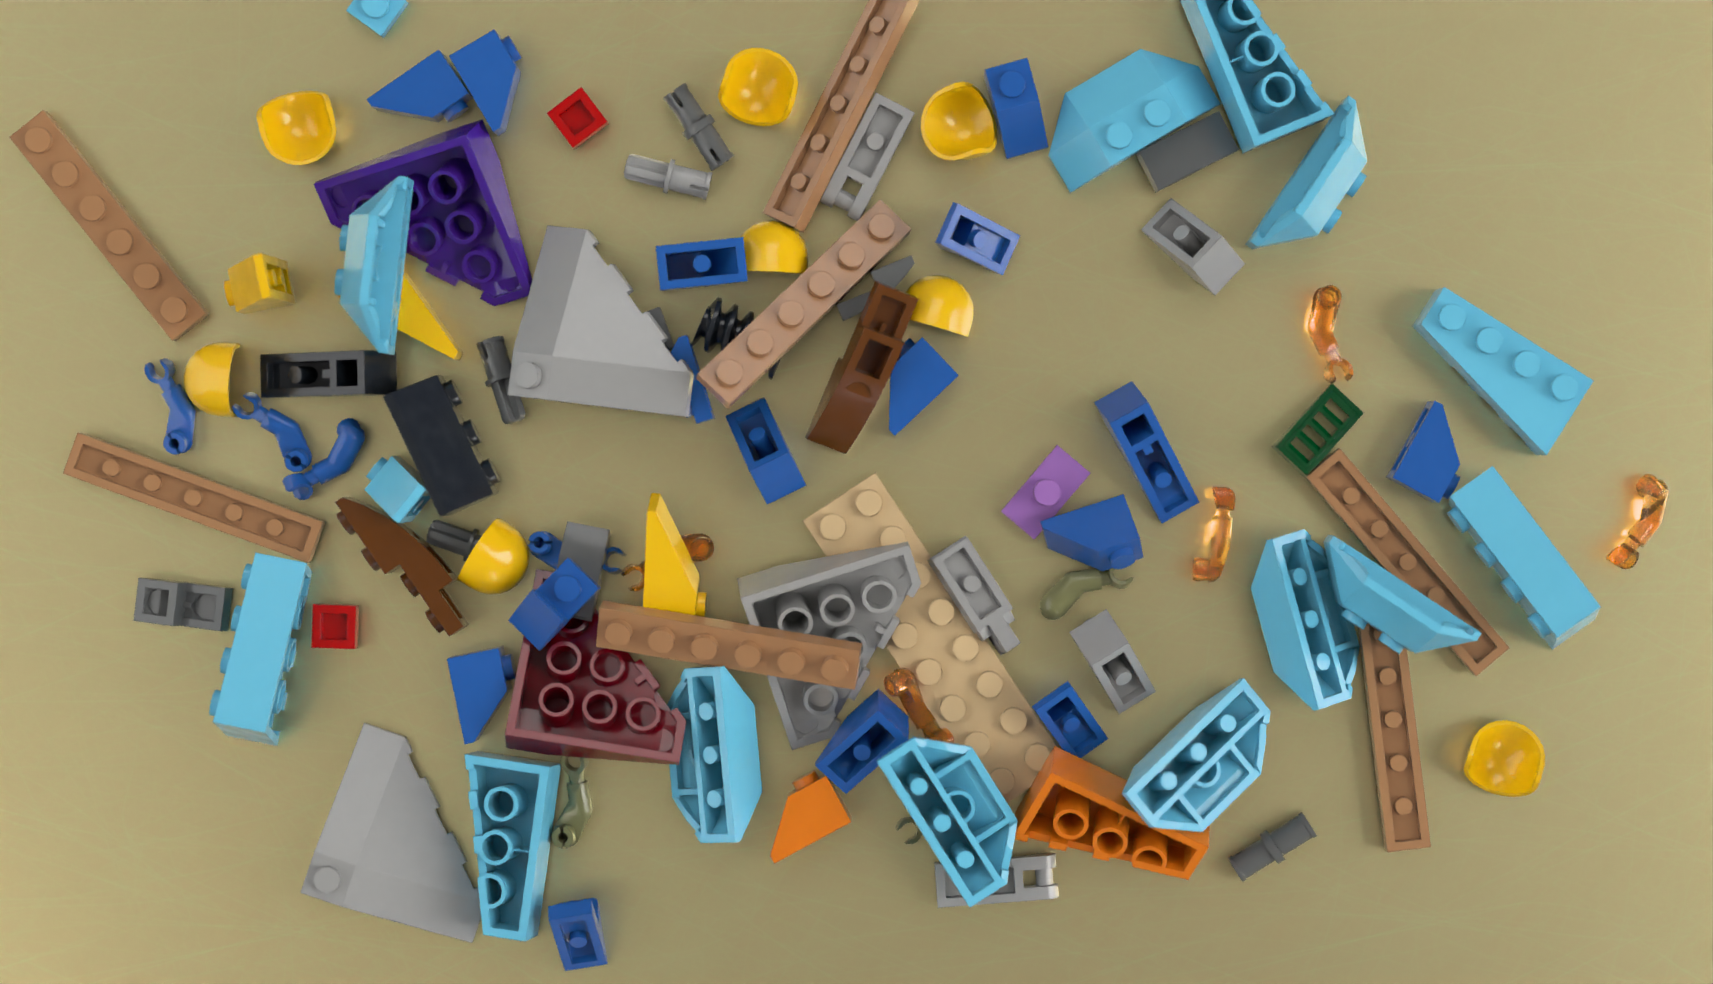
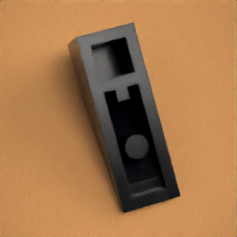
M375 350L260 355L261 398L387 395L397 390L396 351L394 355L379 353Z

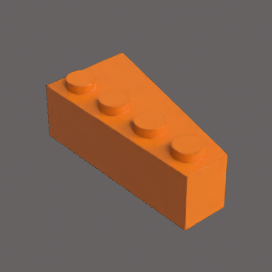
M1054 746L1015 811V816L1018 819L1015 840L1027 842L1028 838L1048 842L1049 848L1066 851L1067 847L1093 853L1092 858L1109 861L1110 858L1132 862V867L1189 880L1209 848L1210 825L1203 832L1150 828L1122 795L1128 780Z

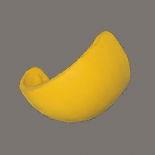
M764 48L742 50L731 58L726 67L719 88V102L729 115L744 123L755 126L779 124L788 118L793 108L798 90L797 75L792 65L784 57L772 50Z
M958 82L937 91L926 103L921 116V133L925 145L934 155L944 160H970L984 156L994 150L997 143L996 121L988 101L973 84Z
M319 91L288 93L266 102L257 111L256 118L265 147L271 155L287 164L306 165L318 161L327 154L335 141L336 122L330 98L325 93Z
M762 221L752 225L741 235L744 238L747 271L803 274L808 269L806 244L799 232L780 221Z
M931 275L918 279L907 289L906 293L918 298L910 320L968 337L974 314L973 303L967 290L958 281L948 276Z
M212 343L197 350L189 359L184 372V387L191 402L201 411L215 416L235 417V413L231 411L229 403V377L235 349L240 348L239 343Z
M501 518L495 519L467 558L459 573L458 581L485 594H501L511 590L524 578L528 569L530 556L525 538L514 526Z
M1508 720L1494 721L1486 724L1475 734L1467 753L1464 773L1469 781L1487 792L1508 797L1526 796L1535 792L1541 781L1545 766L1544 748L1540 739L1526 726Z

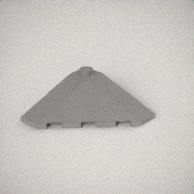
M547 225L513 349L508 395L689 417L694 378L693 371L685 360L677 362L667 349L664 342L669 338L651 313L646 311L642 314L629 296L634 291L615 264L607 266L595 249L599 241L591 230Z
M908 542L778 565L737 578L740 598L750 625L862 643L858 681L855 690L767 675L792 750L834 736L841 725V720L837 716L848 698L856 699L870 674V669L866 665L877 647L885 648L900 620L895 615L905 597L908 595L913 598L919 589L921 581Z
M364 723L317 843L300 893L347 909L472 943L481 920L478 887H473L462 865L467 862V859L453 831L447 834L435 810L440 807V804L426 776L420 779L408 755L414 751L406 736Z

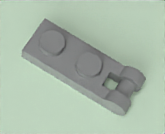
M875 93L820 202L831 208L833 205H836L848 211V217L858 221L863 216L915 112ZM847 178L862 185L857 196L842 189Z
M1056 853L1011 856L1007 884L975 905L1058 898V884L1053 883L1052 868L1057 867ZM934 862L938 908L968 906L941 863ZM1035 870V885L1024 886L1023 871Z

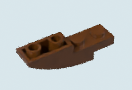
M875 280L843 359L838 358L805 436L807 440L844 454L848 452L873 411L905 344L901 339L918 302L916 296Z
M342 497L335 502L341 510L336 514L341 525L351 536L357 533L366 546L361 552L368 564L375 571L381 568L384 574L392 573L401 567L405 572L400 576L402 582L414 597L420 594L430 608L425 611V614L439 633L445 630L448 636H451L469 625L445 590L446 587L457 581L458 577L445 560L423 538L404 523L398 524L386 512L352 497Z

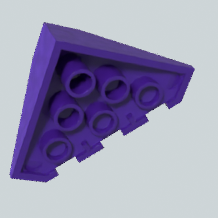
M483 119L434 135L314 183L330 223L341 229L342 225H349L350 214L398 176L409 177L414 180L406 253L427 263L426 272L453 286H456L459 280L483 291L480 299L493 306L528 296L532 276L500 160Z

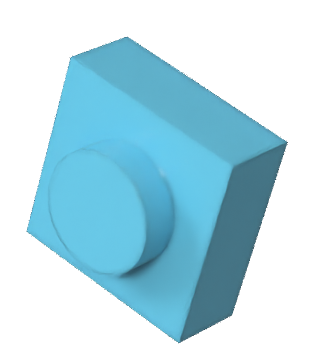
M353 0L346 11L384 38L409 3L406 0Z

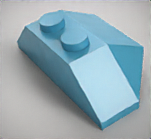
M1139 49L1065 93L1048 156L1071 193L1136 155L1141 150L1219 106L1221 103L1199 66Z
M1348 95L1341 101L1334 115L1331 116L1246 242V246L1251 249L1313 238L1321 230L1327 234L1330 232L1342 214V211L1337 209V206L1345 194L1353 197L1367 177V175L1361 172L1368 161L1356 100Z
M404 176L395 178L350 214L349 225H342L339 247L340 251H346L344 269H337L334 285L335 295H341L340 305L379 353L389 355L395 354L414 180Z
M1305 529L1267 540L1251 585V591L1274 673L1313 711L1351 699L1353 690L1351 683L1356 672L1360 646L1354 624L1341 616L1345 608L1335 602L1325 550L1311 539V535Z
M1327 535L1323 541L1335 602L1345 608L1341 616L1364 630L1367 624L1371 625L1382 633L1378 641L1398 654L1404 648L1408 651L1419 653L1477 641L1482 634L1336 536Z
M725 666L685 668L680 677L681 681L675 688L667 705L671 711L677 707L686 720L679 765L669 764L672 798L686 821L695 829V835L700 843L740 842L762 794L755 706Z
M1244 678L1237 680L1193 709L1133 767L1122 795L1150 828L1203 832L1261 775L1266 746V727L1269 724L1271 711Z
M913 736L876 760L895 793L969 907L974 906L1007 884L1008 869L1018 819L971 746Z

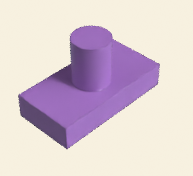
M1056 445L1001 512L1035 540L1042 531L1040 521L1054 517L1090 475V472Z

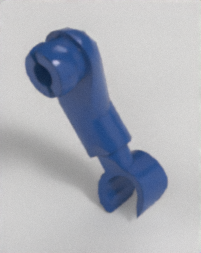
M163 358L160 360V363L165 370L164 377L156 374L154 365L151 362L145 365L144 372L151 382L159 384L164 392L161 396L170 409L166 436L163 441L164 448L170 454L179 455L180 453L187 452L192 446L196 409L181 384L177 385L172 378L175 374L174 363L170 359Z
M246 392L243 397L253 403V412L244 411L236 403L232 406L233 412L237 417L246 420L253 418L261 423L260 427L275 435L287 469L292 472H301L309 467L312 461L311 451L299 424L295 420L273 408H270V410L264 408L261 398L254 392Z
M347 418L337 425L338 438L329 456L312 465L313 469L305 473H295L284 477L282 482L286 491L293 492L294 497L299 500H306L313 493V485L319 482L322 485L348 472L365 441V432L361 429L357 420Z
M547 531L534 532L528 540L530 541V544H528L529 550L536 558L556 570L562 541ZM610 547L607 549L603 569L610 574L617 575L622 570L620 568H610L607 564L608 558L612 554H620L622 556H626V554L617 547Z

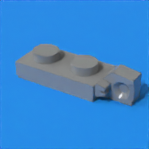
M962 537L927 560L971 630L977 634L981 641L989 638L1000 655L1009 652L1020 644V641L1009 626L1015 620L1011 613L1013 607L968 537Z

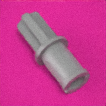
M636 154L629 155L624 169V177L626 179L663 188V193L666 194L668 190L700 197L703 200L707 198L713 174L712 172H704L676 165L674 159H671L670 163Z

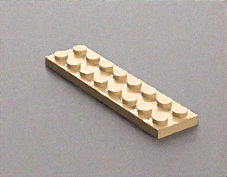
M874 473L803 520L826 557L903 542L909 543L921 585L913 598L908 595L905 597L895 616L899 618L900 622L886 647L949 742L968 745L974 749L1008 803L1031 787L1056 744L987 640L981 641L977 634L973 633L927 560L931 558L930 554L877 474Z

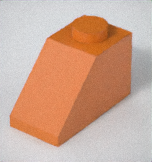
M813 770L792 782L795 789L788 794L770 855L774 864L851 823L852 817L834 783L826 775L818 776L816 771Z

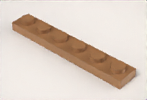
M920 0L868 1L763 211L764 214L804 233Z
M42 110L9 137L172 341H177L209 315L47 111Z
M879 200L697 374L696 379L729 409L909 235L911 228L884 202Z
M77 433L63 474L307 563L312 561L325 525V521L84 433Z
M1337 448L1317 465L1308 476H1304L1382 568L1482 633L1477 641L1449 646L1474 676L1480 674L1509 649V646L1340 448Z
M603 600L599 608L596 647L708 666H725L727 669L855 690L858 681L862 643Z
M1367 624L1364 630L1358 627L1385 851L1395 852L1431 847L1407 649L1404 648L1400 654L1378 641L1382 633Z

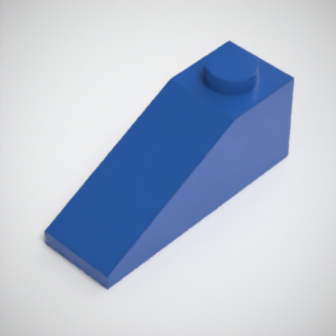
M1132 381L1094 402L1112 438L1161 523L1199 503L1151 406Z

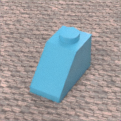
M391 456L388 461L382 457L366 476L371 482L364 490L398 524L412 522L431 499L419 472L400 456Z

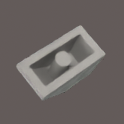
M1172 198L1141 229L1181 269L1214 295L1245 265L1222 235Z
M1107 609L1069 632L1119 714L1156 692L1129 642Z

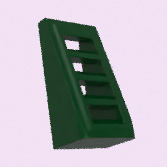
M1331 383L1273 444L1272 448L1302 476H1308L1364 413ZM1330 399L1348 415L1343 422L1325 406ZM1318 412L1336 428L1331 434L1313 418ZM1306 425L1324 440L1320 446L1302 431ZM1295 437L1312 452L1308 459L1291 444Z

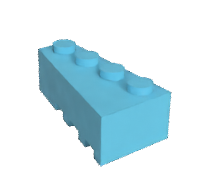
M1180 0L1242 153L1320 123L1334 115L1326 101L1322 102L1311 86L1313 83L1303 69L1299 70L1284 49L1286 46L1277 33L1273 34L1260 16L1262 13L1253 0Z
M1446 287L1434 291L1412 326L1469 383L1468 385L1477 395L1481 396L1498 413L1501 420L1526 443L1525 445L1535 455L1548 454L1594 381Z
M1493 466L1449 497L1448 505L1451 507V510L1447 514L1453 524L1461 533L1468 531L1477 544L1474 546V550L1488 568L1493 566L1503 580L1500 583L1507 595L1514 603L1520 604L1527 614V619L1533 629L1542 639H1545L1552 650L1595 620L1601 606Z
M255 552L253 564L247 563L244 568L241 588L245 589L246 592L242 606L236 605L233 611L231 631H235L232 648L226 647L223 652L220 673L225 674L221 691L215 690L212 695L209 709L210 716H214L213 723L226 736L273 746L278 745L280 731L273 730L272 726L275 714L285 710L288 693L286 692V680H282L283 671L289 672L294 665L297 640L291 637L292 629L300 630L302 626L312 570L305 562Z
M482 751L467 753L464 755L466 770L469 771L470 791L468 794L470 810H473L475 830L473 843L474 853H477L479 877L477 881L483 935L526 942L538 936L561 763Z

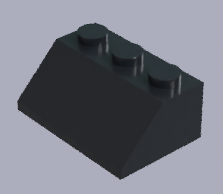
M435 375L383 396L440 517L454 515L498 494L495 484L500 482L499 475L490 458L483 461L476 445L482 442L480 435L471 419L464 421L458 405L462 404L463 400L452 379L446 382L443 376Z

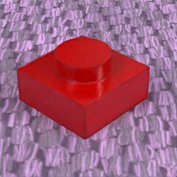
M582 87L547 112L548 116L574 150L609 124Z
M313 604L311 648L357 649L359 605Z

